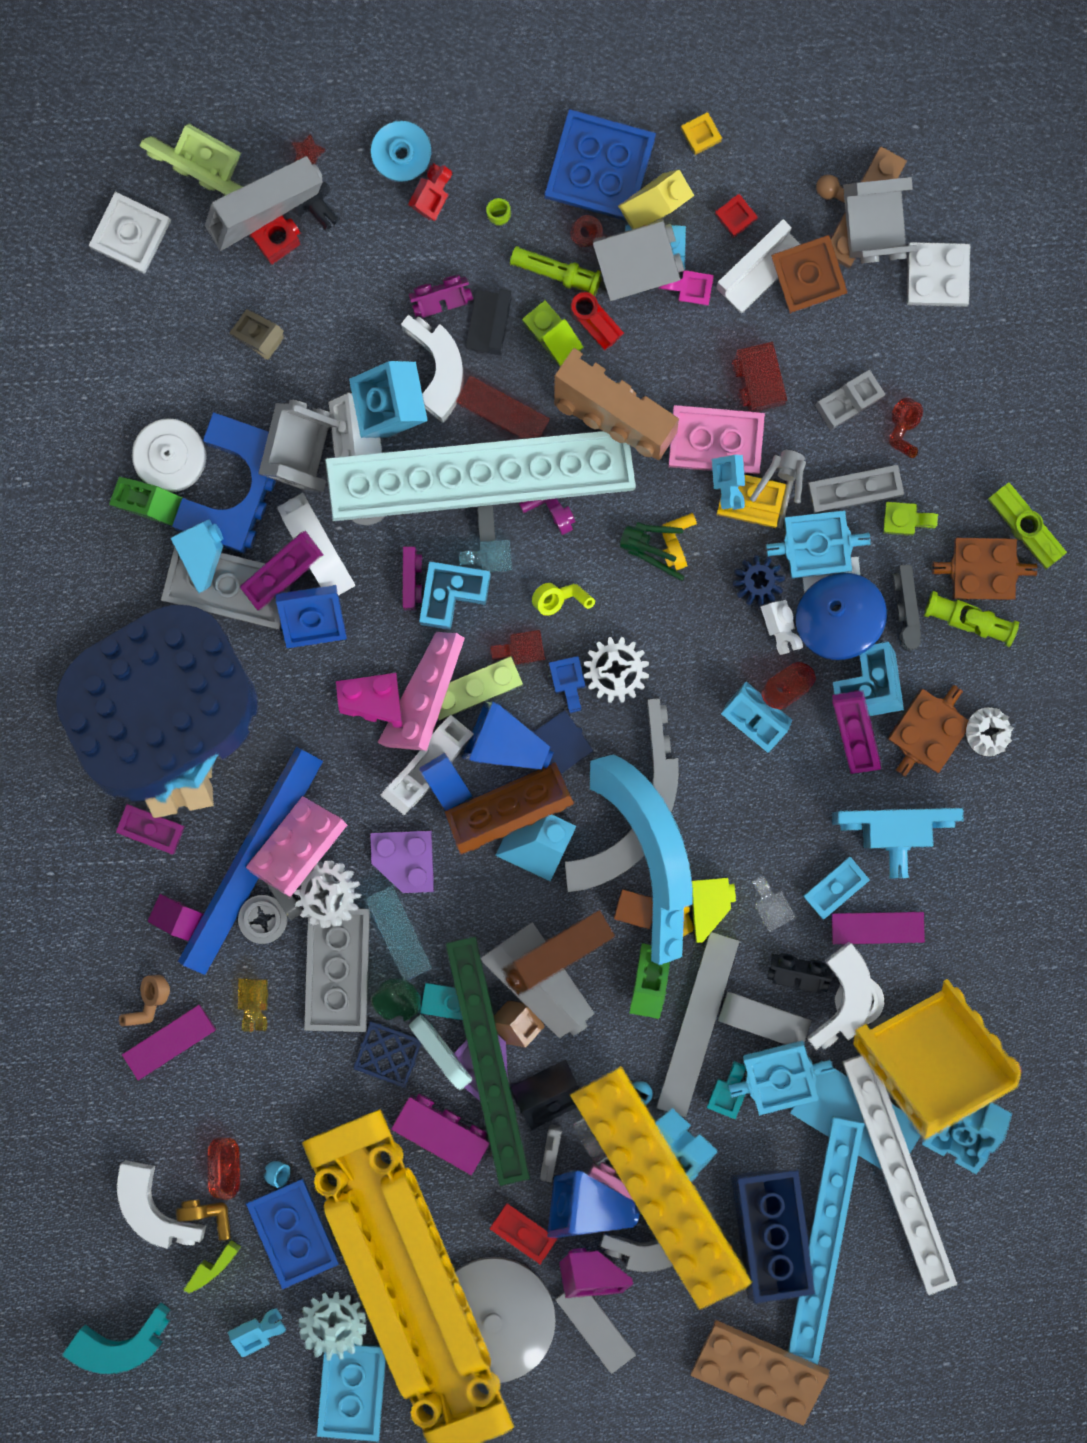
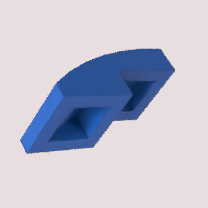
M446 753L441 754L419 768L445 811L458 806L472 797V794Z

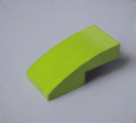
M231 1240L215 1265L204 1259L184 1291L189 1294L209 1283L230 1263L241 1246Z

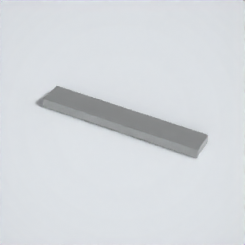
M713 932L708 936L656 1106L658 1109L667 1112L674 1109L680 1116L686 1117L740 942L739 940Z

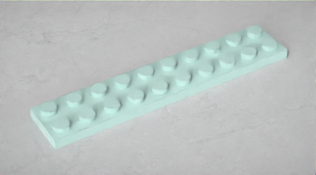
M604 431L326 458L325 460L333 521L634 491L636 488L630 445L615 441Z

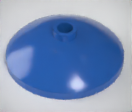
M852 573L832 574L815 582L802 596L796 611V627L803 643L816 655L831 660L850 659L866 652L880 638L887 619L885 600L879 589L867 578ZM841 605L840 610L832 611L834 606Z

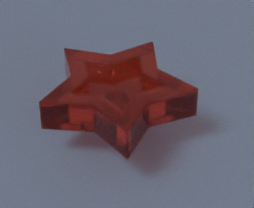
M311 134L303 142L291 143L297 153L295 162L307 156L311 164L316 165L317 158L326 151L325 148L314 143Z

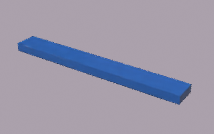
M298 747L295 748L178 960L180 964L203 975L207 973L238 917L242 905L246 902L258 880V877L253 875L246 866L302 796L304 797L323 763L322 760Z

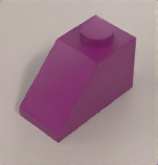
M586 1248L573 1249L559 1262L566 1299L620 1294L633 1285L632 1278L599 1251L587 1252Z

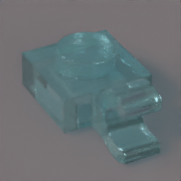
M510 540L479 542L480 551L459 552L460 565L481 564V570L490 572L512 571Z

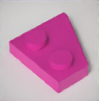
M396 673L336 681L340 713L353 717L361 716L365 720L372 722L380 719L392 722L395 728H403Z

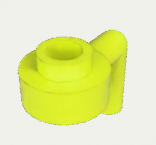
M545 583L539 586L532 596L533 606L546 616L553 615L559 611L564 600L574 597L587 609L594 606L595 600L578 584H571L559 589L552 583Z

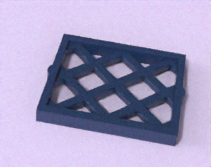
M371 1021L364 1041L360 1045L361 1049L353 1069L405 1088L412 1068L416 1064L415 1060L421 1042L416 1037ZM379 1029L390 1032L392 1034L382 1038ZM372 1030H375L379 1040L369 1044L367 1041L369 1034ZM399 1036L412 1041L402 1045ZM395 1037L399 1047L389 1052L385 1041ZM381 1043L385 1054L375 1058L371 1048ZM415 1044L414 1056L409 1059L405 1048ZM367 1050L371 1060L361 1064L360 1059L363 1051ZM401 1051L405 1061L395 1065L391 1055ZM387 1057L391 1068L381 1072L377 1062ZM374 1064L377 1073L365 1069V1067ZM408 1065L409 1069L406 1078L401 1079L397 1069ZM394 1071L397 1080L384 1075Z

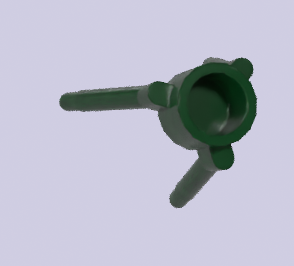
M637 522L636 527L626 526L620 548L628 550V554L643 559L678 580H684L685 577L645 553L647 551L664 559L676 561V556L648 545L650 535H647L646 532L682 534V528L646 525Z

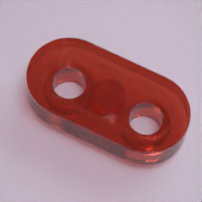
M802 662L792 663L767 681L762 690L764 702L774 709L786 708L812 688L816 680L814 670Z
M218 1137L210 1143L207 1152L208 1190L216 1199L229 1200L237 1194L240 1187L239 1146L232 1138Z

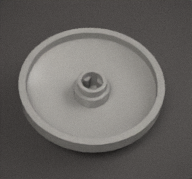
M485 1257L471 1261L458 1268L455 1273L490 1354L491 1372L497 1375L500 1383L525 1375L543 1359L554 1336L555 1309L548 1288L533 1270L518 1261L508 1258Z

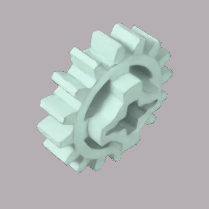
M335 1292L333 1298L329 1299L327 1294L323 1293L321 1302L314 1298L311 1299L312 1309L308 1307L303 1308L304 1317L299 1318V1327L302 1328L300 1330L301 1340H306L305 1348L307 1350L315 1347V1357H319L323 1352L326 1353V1358L329 1361L332 1358V1354H337L341 1360L343 1359L344 1351L347 1350L353 1354L355 1353L354 1344L362 1345V1335L366 1334V1324H363L366 1322L365 1313H359L360 1304L358 1302L350 1305L351 1296L347 1295L341 1300L339 1299V1292Z

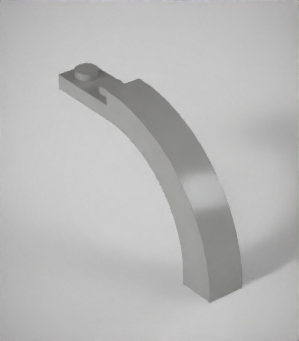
M660 698L647 700V711L653 761L652 785L663 798L671 812L678 787V758L666 759L665 755L671 753L669 735H663L662 723H668L666 705H660ZM633 828L624 838L606 851L585 859L565 862L568 892L585 890L601 885L616 878L636 864L645 854Z

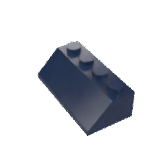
M797 1169L770 1170L731 1175L743 1268L751 1280L750 1285L746 1288L748 1299L756 1304L814 1295L815 1288L799 1171Z

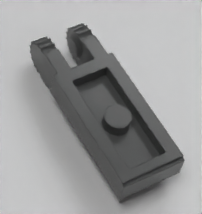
M910 564L900 565L896 568V573L892 574L894 592L899 591L900 603L896 604L898 622L903 621L904 629L899 634V640L901 641V647L906 651H911L920 647L919 645L921 644L919 614L912 566Z

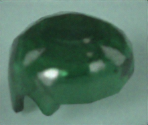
M391 978L382 982L371 996V1005L376 1013L388 1021L401 1016L405 1022L416 1015L421 1008L418 991L410 982L403 979Z

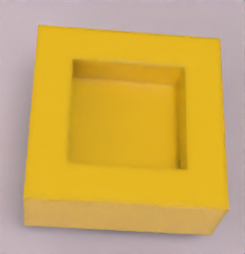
M708 112L681 126V131L694 155L722 141V137Z

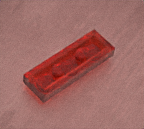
M471 375L456 400L457 405L520 439L541 437L550 421V418Z

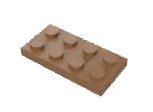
M715 1320L691 1370V1376L804 1426L829 1377V1370Z

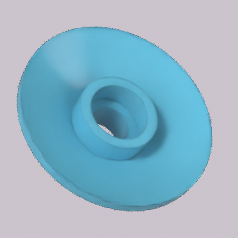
M396 121L385 125L377 132L371 145V157L376 169L384 177L394 181H409L421 175L427 168L431 159V144L428 136L419 126L407 121ZM399 150H405L407 156L400 159L396 156V153Z

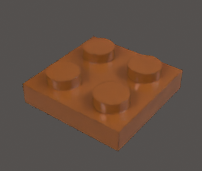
M829 235L771 255L790 313L848 293Z

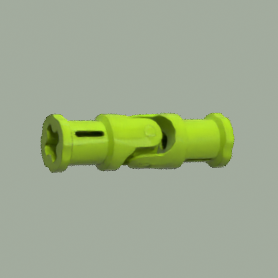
M932 591L923 615L927 618L931 615L947 621L949 626L967 632H975V634L982 638L988 636L1005 642L1007 647L1012 645L1019 628V622L1016 620L1009 622L996 617L994 612H982L978 607L957 599L954 602L938 596L936 591ZM966 609L967 612H966V614L963 616L962 622H961V620H960L961 610Z

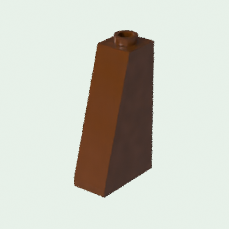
M598 910L502 968L505 974V981L519 996L613 939L615 935L601 911Z

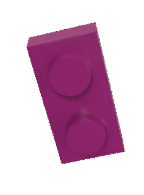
M403 547L404 610H416V603H422V585H417V573H422V554H417L416 547Z
M127 804L116 833L174 855L185 826L163 817L153 818L150 812Z

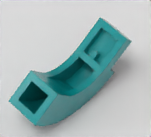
M160 1303L138 1334L121 1341L107 1339L85 1324L62 1356L78 1367L94 1373L114 1374L133 1369L151 1357L162 1344V1341L153 1334L155 1333L160 1336L170 1322L166 1316L171 1309Z

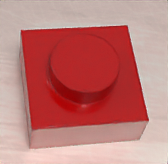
M740 194L736 195L715 212V216L733 238L758 218Z

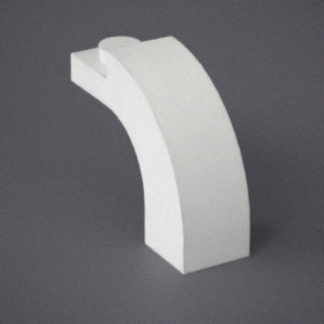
M408 315L401 323L402 330L426 348L436 362L435 376L422 394L425 410L444 423L457 405L463 388L464 376L460 352L451 335L440 324L431 333L432 327L422 318L417 317L414 320Z
M304 493L278 506L277 509L292 538L294 539L298 534L306 531L324 554L323 557L310 567L321 587L337 585L338 595L356 586Z
M450 715L431 736L427 751H419L407 767L383 791L381 796L405 815L430 789L419 768L443 753H446L452 763L474 734Z
M850 942L824 960L840 982L842 1000L834 1016L806 1037L815 1049H818L820 1046L823 1049L831 1046L838 1039L836 1034L840 1031L847 1040L851 1039L855 1035V1030L863 1025L869 1013L872 1001L871 977L863 958Z
M127 1160L122 1162L117 1181L118 1201L127 1223L139 1236L156 1246L166 1249L172 1244L173 1237L177 1238V1243L184 1245H195V1241L200 1242L204 1238L206 1225L184 1221L177 1222V1220L165 1216L158 1210L151 1193L155 1166Z

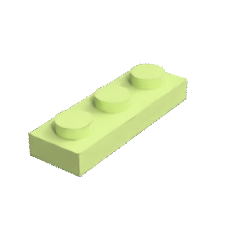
M510 656L450 682L438 716L439 721L522 686L523 683L512 657Z

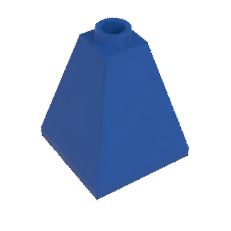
M484 701L472 730L474 735L468 741L461 758L474 762L542 769V767L547 768L549 766L553 751L549 750L550 746L499 704Z
M573 1171L554 1176L547 1238L632 1228L638 1223L639 1209L633 1200L580 1171Z

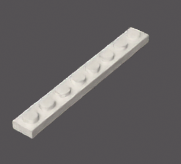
M862 1055L842 1061L926 1293L931 1295L957 1285L886 1087Z

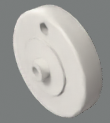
M160 419L147 425L138 434L133 444L132 461L136 473L145 483L158 486L169 492H178L193 485L201 476L206 464V449L200 435L189 424L177 419Z

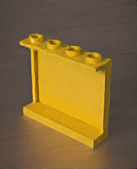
M948 979L943 981L942 991L870 1030L865 1024L855 1030L853 1045L925 1140L1018 1086L1021 1075L1019 1064L1013 1057H1009L1005 1053L998 1037L993 1033L990 1034L984 1026L980 1014L968 1006L961 990L958 987H953Z

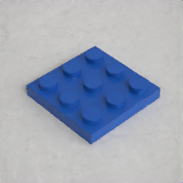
M569 109L544 198L627 221L618 206L641 190L656 133Z

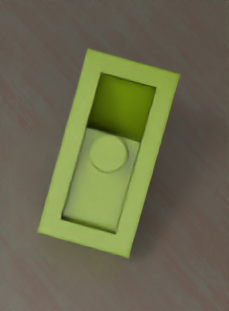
M546 300L522 319L525 326L560 367L573 348L579 352L584 348L565 319L562 320Z

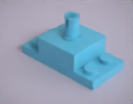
M963 808L840 811L832 813V824L840 825V831L862 830L863 824L864 848H886V851H889V878H909L907 850H910V847L933 846V828L955 827V821H963Z

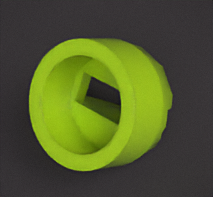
M501 198L493 199L488 203L486 211L490 222L495 225L506 224L511 216L509 203Z

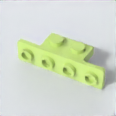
M190 124L185 125L175 149L152 136L143 139L140 143V147L147 150L148 156L158 161L165 160L173 165L172 168L176 172L197 178L199 184L209 190L216 189L226 196L242 188V186L230 180L241 153Z

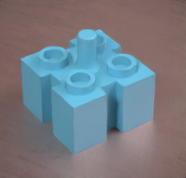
M991 1102L928 1139H924L922 1145L942 1156L947 1152L956 1157L955 1163L977 1174L987 1162L990 1152L994 1153L1005 1139L1012 1113Z
M671 1109L656 1122V1125L692 1183L699 1175L698 1173L718 1151L700 1134L694 1138L687 1131L691 1125L674 1109Z

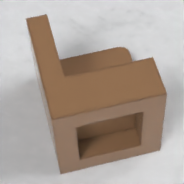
M507 1001L494 1015L497 1033L508 1045L526 1048L545 1027L542 1021L524 1003Z

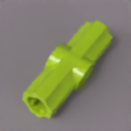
M1009 482L987 499L1010 526L1014 537L1024 543L1045 570L1067 553L1043 524L1041 515L1028 506ZM1026 518L1032 521L1034 524L1032 533H1026L1021 529L1020 522L1022 519Z

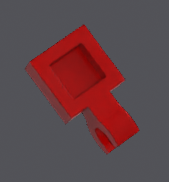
M433 163L427 173L428 179L421 178L408 205L426 219L435 221L449 195L443 191V188L451 178L452 171L444 165L440 168Z

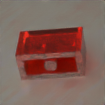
M773 341L737 350L736 359L732 360L735 377H741L743 388L739 389V394L743 407L748 406L749 412H759L784 406L787 402V396Z

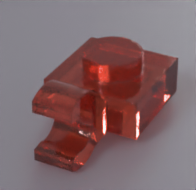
M540 630L511 634V644L496 645L490 648L492 660L511 656L514 658L515 665L545 661Z

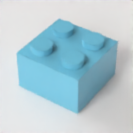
M388 361L349 379L361 438H388L428 421L416 362Z

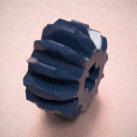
M755 555L753 557V566L747 559H744L742 566L746 571L736 569L734 572L736 576L743 578L732 583L733 587L743 586V589L736 596L742 598L747 593L749 597L746 600V605L748 606L752 604L754 598H757L758 607L764 606V596L768 602L773 603L776 599L771 591L776 594L783 592V589L775 585V583L784 582L785 577L781 575L774 576L781 567L777 564L770 569L768 567L771 563L770 557H767L763 565H760V558L758 555ZM758 574L764 576L762 581L766 583V587L761 585L759 589L755 588V581L751 579V576H754V578Z

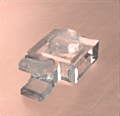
M763 876L751 881L761 898V901L754 904L768 932L796 918L781 890L773 894Z

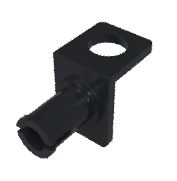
M326 182L322 183L317 195L292 209L299 218L310 211L325 231L332 228L330 226L331 223L325 217L334 226L340 220L323 200L330 193Z

